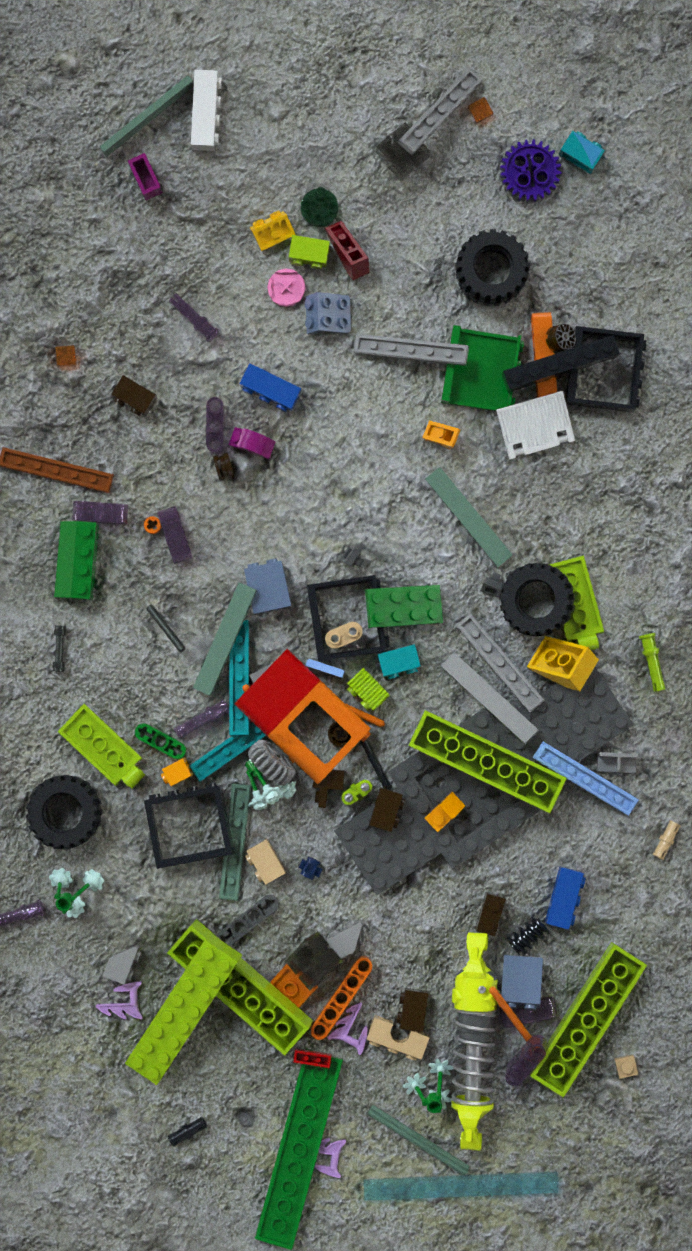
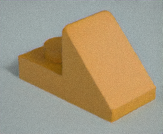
M429 420L422 438L426 441L440 444L450 450L454 447L461 430Z
M451 792L424 819L439 832L466 805Z

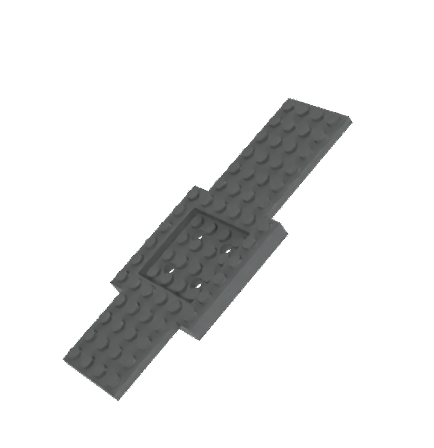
M594 667L581 691L569 689L556 683L540 694L545 702L533 712L529 713L524 706L517 709L539 730L526 745L500 721L494 724L485 708L457 726L553 771L533 758L543 741L579 762L634 724L596 667ZM418 751L388 771L398 787L394 791L403 794L402 798L405 799L403 809H398L396 816L400 818L397 829L393 828L392 832L369 825L375 806L373 804L334 830V832L375 894L379 895L440 853H442L451 869H453L542 809L498 789L499 797L491 799L489 791L496 787ZM443 777L446 779V786L444 788L436 786L435 781L437 778ZM453 792L466 805L463 809L467 811L468 816L465 820H459L456 816L437 832L424 817Z

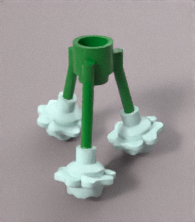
M251 760L246 762V773L254 791L252 792L254 798L248 806H253L256 811L267 807V803L272 805L278 802L279 798L285 797L289 799L297 791L295 788L296 781L289 782L285 786L270 787L262 777V773L254 766V763ZM253 776L258 777L263 785L264 792L262 795L257 790Z
M64 868L53 870L49 879L51 880V885L57 888V892L54 895V898L57 899L55 903L57 909L62 911L63 914L67 913L68 917L78 918L85 911L83 908L85 902L81 900L79 895L87 888H91L93 891L101 890L104 882L101 873L95 872L93 869L86 871L83 878L85 885L74 895H71L70 893L61 894V888H68L69 883L73 881L70 875L71 872L65 871Z

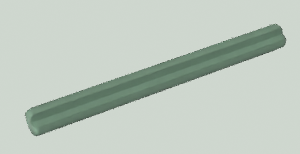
M372 1105L368 1111L369 1116L460 1174H467L469 1165L376 1106Z

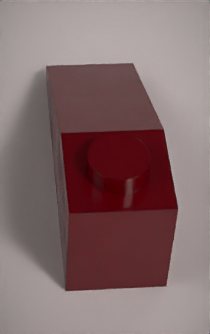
M340 221L326 227L325 231L351 279L355 280L369 274V258L345 224Z

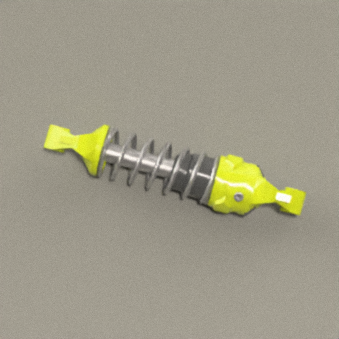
M468 932L466 943L470 959L467 965L455 974V988L452 989V1003H454V1010L458 1012V1017L454 1019V1023L459 1030L453 1036L457 1041L463 1043L453 1049V1053L463 1059L457 1060L452 1065L456 1071L462 1073L452 1079V1083L462 1089L456 1090L452 1094L451 1107L458 1113L464 1132L461 1133L460 1148L463 1150L481 1151L482 1133H479L477 1125L483 1116L494 1109L493 1099L480 1095L481 1092L490 1093L494 1091L491 1087H481V1077L490 1078L494 1076L492 1072H481V1062L495 1061L492 1057H482V1047L495 1046L494 1043L489 1041L490 1032L496 1031L495 1028H492V1020L496 1016L495 1012H497L498 1003L490 994L489 989L492 986L497 989L498 977L486 966L482 958L484 951L488 949V933ZM466 1047V1055L457 1052L458 1049ZM466 1062V1070L456 1067L457 1064ZM465 1077V1085L457 1083L456 1079Z

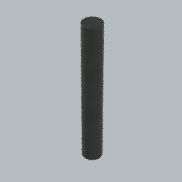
M152 604L149 605L146 610L180 653L183 652L186 647Z

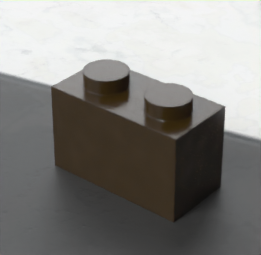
M124 375L111 394L115 398V403L122 407L124 405L131 408L130 411L139 417L141 414L146 417L158 398L155 393Z
M380 787L369 825L392 832L393 828L397 829L400 819L396 817L398 809L402 810L405 799L402 798L403 794Z
M485 892L475 926L476 931L488 933V935L492 936L496 935L506 901L505 897Z
M405 988L404 992H400L399 1004H402V1011H398L396 1023H400V1029L423 1032L428 991Z

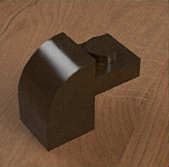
M332 769L319 784L315 781L313 782V788H320V791L315 793V803H318L319 808H326L328 789L343 790L345 770Z

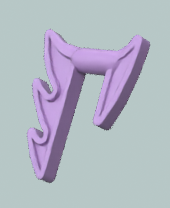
M142 981L130 982L114 988L115 992L130 991V1003L97 1004L96 1008L108 1016L112 1014L109 1011L110 1009L119 1017L127 1019V1016L122 1011L124 1010L134 1018L143 1019L138 1007L137 994L138 987L142 984Z
M361 1002L346 1009L347 1013L352 1012V1014L344 1016L335 1023L336 1025H345L335 1029L327 1037L329 1040L338 1039L354 1046L359 1055L362 1054L366 1043L367 1026L363 1028L358 1040L347 1034L362 1006Z
M328 1137L321 1141L318 1153L331 1155L330 1166L315 1164L314 1168L329 1176L340 1178L341 1174L337 1169L341 1148L346 1143V1140H338L325 1147L326 1143L330 1141Z

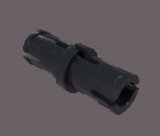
M201 1116L188 1125H182L181 1129L168 1135L171 1145L174 1147L186 1139L193 1138V1135L208 1127L207 1123Z

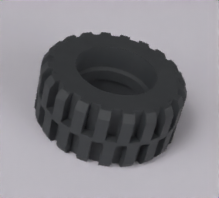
M490 229V232L480 231L479 235H472L469 241L463 244L461 251H459L456 262L458 285L460 289L465 291L464 294L467 297H472L473 302L477 304L478 302H482L483 306H489V304L500 306L503 302L506 304L519 294L526 283L530 268L528 253L524 251V245L516 241L517 237L506 235V231L502 230L501 233L496 232V229ZM496 252L508 260L510 274L504 282L488 284L478 278L474 265L481 254Z
M543 563L525 564L522 567L516 568L512 574H509L506 582L502 584V593L499 594V600H501L500 610L504 613L505 621H508L510 626L519 631V633L534 637L550 635L563 628L564 624L570 620V615L575 607L574 588L572 583L569 582L568 577L556 567ZM532 582L547 584L555 595L554 608L548 615L542 618L528 616L520 606V594L523 588Z
M55 776L44 780L31 793L30 801L26 806V809H28L26 820H29L30 824L28 827L30 831L34 832V837L37 840H41L47 847L71 849L87 842L97 832L96 830L101 823V815H103V809H101L102 802L97 796L98 792L90 786L89 782L77 776ZM59 794L74 796L82 806V818L78 825L70 830L55 828L47 817L49 802Z

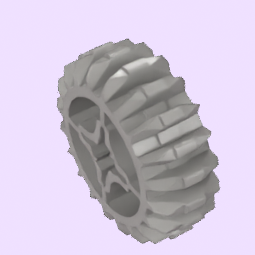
M259 739L250 747L248 756L251 762L269 780L278 785L285 786L293 779V776L296 774L295 767L275 745L266 740Z

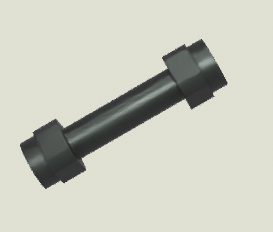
M55 625L56 652L52 668L54 672H64L63 646L66 626Z

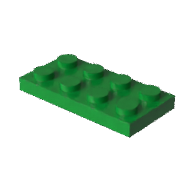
M440 585L365 590L368 628L443 623Z

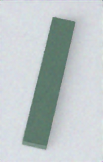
M189 75L100 146L102 153L108 157L192 89L194 84Z
M441 467L425 478L427 483L497 567L512 556V553Z
M238 583L193 686L194 689L212 696L256 595V589L243 583Z
M232 783L228 819L235 853L226 855L223 858L219 899L235 901L239 899L251 785Z

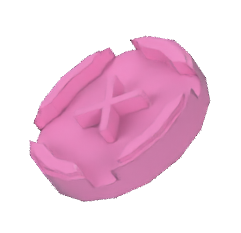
M287 268L278 270L269 279L268 293L272 301L282 307L295 306L304 297V279L295 270Z

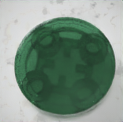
M323 187L309 191L301 201V214L304 220L312 226H328L338 215L339 206L335 195Z

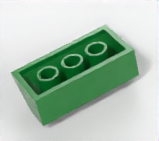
M61 521L55 598L93 601L99 532L98 523Z

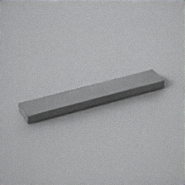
M468 68L399 139L398 144L413 155L482 83L483 79Z
M356 334L354 346L355 354L467 366L469 352L468 345Z
M471 613L456 625L529 713L545 702L543 697Z
M453 653L441 665L442 669L525 745L539 731L457 654Z

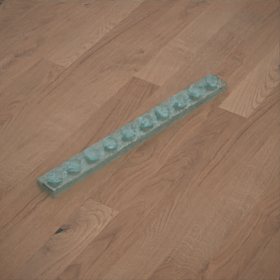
M557 1171L364 1179V1201L558 1193Z

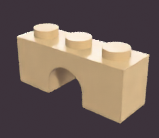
M374 1015L367 1034V1040L370 1041L369 1044L380 1047V1045L386 1046L388 1051L395 1054L399 1052L405 1053V1057L416 1061L417 1058L422 1060L430 1038L429 1034L410 1030L406 1038L402 1040L395 1039L390 1033L393 1021Z

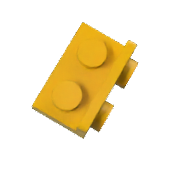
M284 211L273 212L270 214V218L266 220L259 219L250 227L261 251L292 237V235H296Z

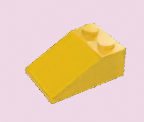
M545 636L527 668L566 688L581 691L599 659L589 647Z

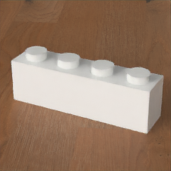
M195 70L191 131L192 150L215 151V145H219V133H216V126H220V115H217V108L221 107V96H218V89L222 88V77L218 76V71Z

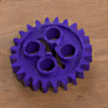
M526 139L523 146L520 142H517V149L511 146L510 150L512 153L505 152L507 158H502L501 162L505 165L500 166V170L504 171L500 174V178H505L502 181V185L508 184L506 191L513 190L512 197L518 194L519 200L524 196L526 202L529 201L530 197L536 202L537 196L543 200L544 193L550 196V189H556L554 183L559 184L560 179L557 177L561 176L562 173L558 171L561 168V164H556L559 156L553 157L555 150L549 152V145L543 148L542 141L536 145L535 139H533L531 144ZM526 155H530V167L534 171L532 175L534 187L531 186L530 171H527L529 163ZM541 157L543 162L538 164L533 158ZM522 160L525 165L517 166L515 161ZM543 175L546 181L540 182L536 177ZM524 178L528 183L521 185L518 183V179Z

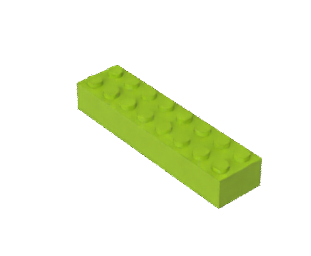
M424 710L408 744L412 748L548 813H551L567 779Z
M196 919L167 954L186 969L210 933L215 937L217 936ZM240 958L216 995L284 1056L305 1034L313 1022L308 1015L242 958Z
M210 933L125 1064L155 1085H158L242 957V954Z
M611 942L529 1071L530 1076L564 1098L647 965Z

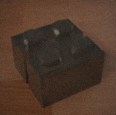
M406 122L392 133V138L388 136L376 146V154L400 181L413 171L414 166L417 168L430 156V150L424 143L413 155L398 144L399 139L410 129Z
M318 931L305 939L285 960L295 974L308 966L311 967V969L298 977L309 991L322 983L343 962L333 948L329 949L327 947L329 945L328 942Z

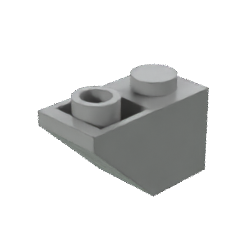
M354 919L345 924L346 928L340 931L337 928L328 933L329 937L326 938V941L337 961L355 951L362 928L361 920L356 922Z
M135 945L112 955L109 958L103 977L121 984H125L127 980L131 981L135 971L132 969L134 962L138 963L141 955L139 951L140 946Z

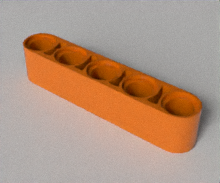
M551 312L531 313L535 361L554 355L553 349H549L546 343L548 337L546 332L552 327ZM556 377L536 384L537 398L557 392Z
M360 956L356 959L311 1026V1034L315 1039L322 1040L328 1035L370 974L372 961L369 957ZM367 961L369 963L368 969L361 970L358 967L359 962ZM350 977H356L358 984L350 986L347 980ZM339 993H344L347 995V1000L339 1002L336 996ZM328 1009H333L336 1011V1016L328 1018L325 1012ZM317 1025H322L325 1028V1032L317 1034L314 1028Z

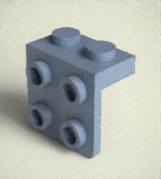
M316 292L306 296L305 326L307 334L314 335L323 331L335 333H349L351 331L350 297L348 295Z

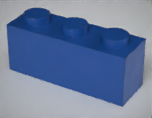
M249 363L239 383L243 392L249 395L254 393L260 396L259 399L268 404L271 401L277 404L276 408L284 412L287 410L292 412L302 392L300 387Z
M559 866L545 918L546 924L568 930L570 926L574 925L576 915L573 914L574 909L579 906L581 896H578L580 888L583 889L586 877H583V872Z

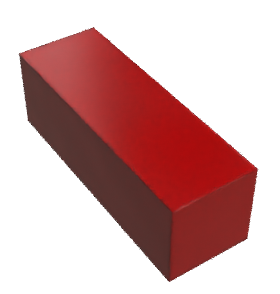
M296 1048L293 1062L330 1068L332 1054Z

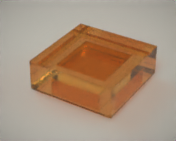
M485 97L468 105V109L476 124L493 115V111Z
M74 345L55 347L58 367L77 365Z

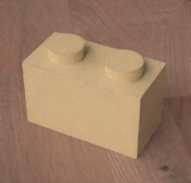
M268 839L263 840L246 851L248 854L245 857L249 864H254L257 869L255 875L260 883L263 881L266 885L286 873Z

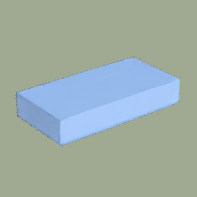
M311 659L307 660V667L340 678L343 677L344 670Z

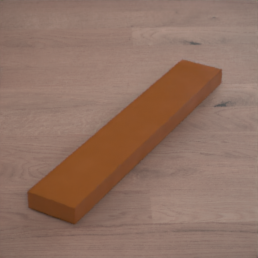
M2 447L0 455V467L110 493L114 474Z

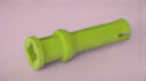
M654 632L640 635L639 639L642 641L644 649L642 654L646 656L653 691L655 692L665 690L666 688L659 664V648L656 646L654 637L656 633Z

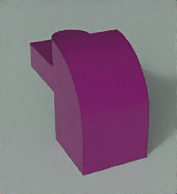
M235 427L228 445L248 451L255 456L269 459L276 441L252 430Z

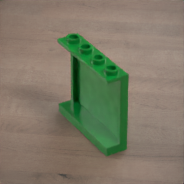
M453 325L450 344L469 346L467 366L447 364L441 403L497 412V409L514 405L513 391L507 393L502 373L504 370L521 365L518 355L519 352H523L524 341H521L522 335H518V337L461 329V326Z

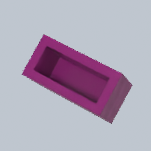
M145 153L128 160L130 169L145 201L163 193Z

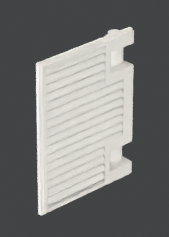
M563 391L496 410L509 459L559 446L564 442L575 441ZM566 431L565 435L557 436V432ZM522 443V447L513 449L514 444Z

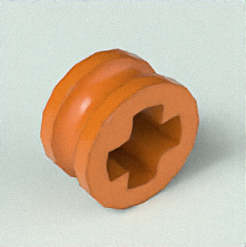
M150 516L145 520L144 528L148 533L156 534L161 530L162 524L157 517ZM150 521H157L158 524L155 530L152 528L148 529Z

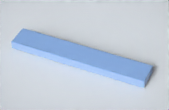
M544 741L533 756L535 760L628 816L639 801L633 795Z

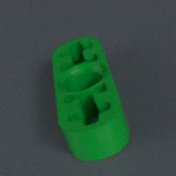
M142 723L135 729V736L139 740L174 759H180L185 756L187 749L182 742L151 725ZM145 727H147V732L150 734H153V731L156 732V734L152 737V742L148 741L151 737L147 735H144L143 737L140 736V728L144 729ZM160 735L166 738V744L163 747H159L155 743V739ZM170 740L173 741L172 746H181L182 754H177L176 756L173 749L165 750Z

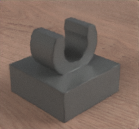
M350 545L340 558L341 562L350 567L353 563L361 567L364 562L358 556L361 550L353 545Z
M494 572L491 578L486 577L480 591L499 597L503 584L499 582L501 575Z

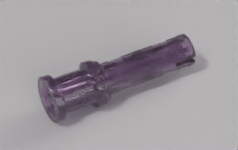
M175 293L173 295L174 299L171 297L169 303L194 325V330L201 332L206 337V341L211 342L220 330L214 328L208 322L207 317H201L178 293Z
M222 698L219 703L212 707H206L205 712L175 727L174 731L178 738L181 739L210 721L216 722L221 716L229 715V707Z
M39 899L29 905L22 904L16 910L0 914V926L20 920L29 921L30 918L39 915L41 917L45 916L42 901Z

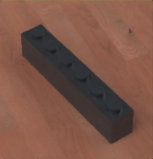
M614 335L504 370L502 378L507 393L617 358L620 352Z

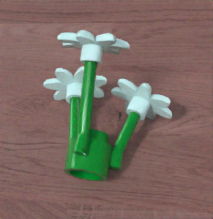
M436 1059L435 1063H429V1066L432 1068L430 1073L437 1072L438 1084L437 1091L429 1090L430 1094L427 1098L424 1097L420 1088H426V1085L423 1084L426 1077L420 1078L419 1073H416L414 1079L408 1076V1083L403 1084V1088H408L407 1094L414 1090L415 1094L419 1095L422 1105L427 1106V1110L430 1113H440L442 1108H447L445 1102H451L452 1100L450 1097H446L450 1090L447 1089L442 1092V1076L444 1074L451 1075L449 1070L454 1069L452 1065H448V1060H444L441 1063L439 1059Z

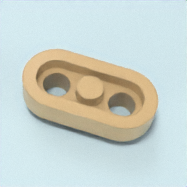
M349 622L332 629L326 634V644L330 648L337 649L357 641L362 636V627L356 622ZM351 628H355L357 630V633L355 635H351L349 633V630ZM333 635H337L339 637V640L337 642L331 641V637Z

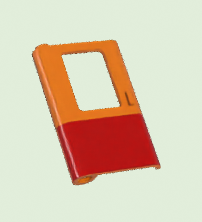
M288 648L234 703L241 712L317 784L331 772L360 740L364 742L371 735L369 732L371 728ZM312 701H315L351 736V739L326 764L315 756L288 729L289 724Z

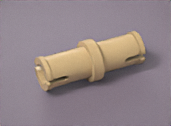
M671 820L669 821L664 834L660 835V842L652 855L661 860L665 859L670 846L674 844L673 840L681 825Z

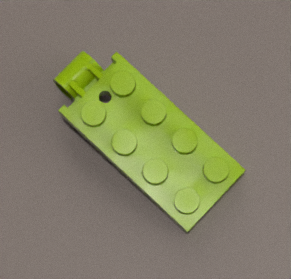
M584 555L549 564L565 574L574 588V611L570 615V620L563 627L566 641L571 642V640L576 639L578 645L589 647L591 651L599 649L596 634L604 633V628ZM582 624L585 625L584 630L580 628Z
M85 703L58 730L59 734L115 786H118V782L122 779L127 786L133 789L145 776V773L135 765L143 758ZM120 762L124 763L122 768L119 766Z

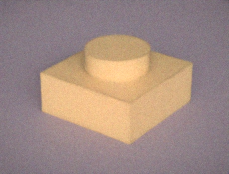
M633 1054L614 1058L619 1079L638 1075Z

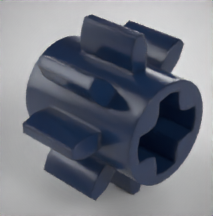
M309 856L307 860L302 859L298 867L302 869L300 874L311 880L315 876L319 878L323 870L320 868L321 862Z

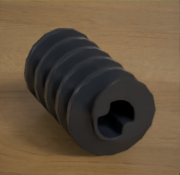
M530 917L532 924L525 922L526 929L519 927L520 934L513 932L514 939L507 937L508 943L519 956V952L527 954L525 947L533 948L531 942L539 943L537 937L544 939L543 932L550 934V931L539 918Z

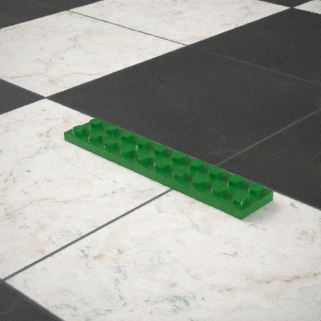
M332 1056L330 1068L306 1064L301 1065L258 1224L256 1240L290 1250L293 1249L343 1063L342 1058Z

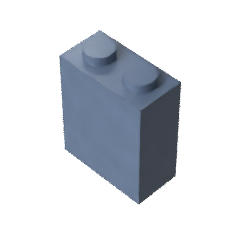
M276 558L267 560L264 565H259V563L247 565L248 568L244 569L247 586L257 590L252 602L254 615L292 607L282 561H278Z
M504 955L501 995L511 1009L524 1007L525 1010L535 1011L536 1008H540L543 958Z

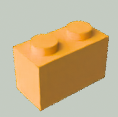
M182 758L163 768V773L161 774L165 784H170V786L194 775L186 758Z

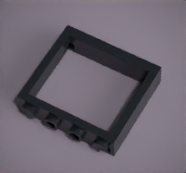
M576 326L574 329L576 342L572 348L582 345L583 336L603 339L614 335L615 340L635 343L629 402L627 405L575 398L579 371L577 370L569 373L566 405L634 412L636 408H639L640 396L637 395L638 389L642 387L643 380L640 377V370L644 369L645 359H642V351H646L647 346L644 334Z
M375 575L307 585L318 662L386 652V647H390L389 638L384 636L383 628L387 627L377 628L379 647L325 654L316 591L370 583L371 589L381 588L380 579H376Z
M216 782L205 784L203 789H198L197 786L186 788L187 792L179 793V790L167 792L168 796L160 797V793L149 795V799L144 800L157 869L235 853L222 785L217 786ZM214 792L225 847L162 859L152 805Z

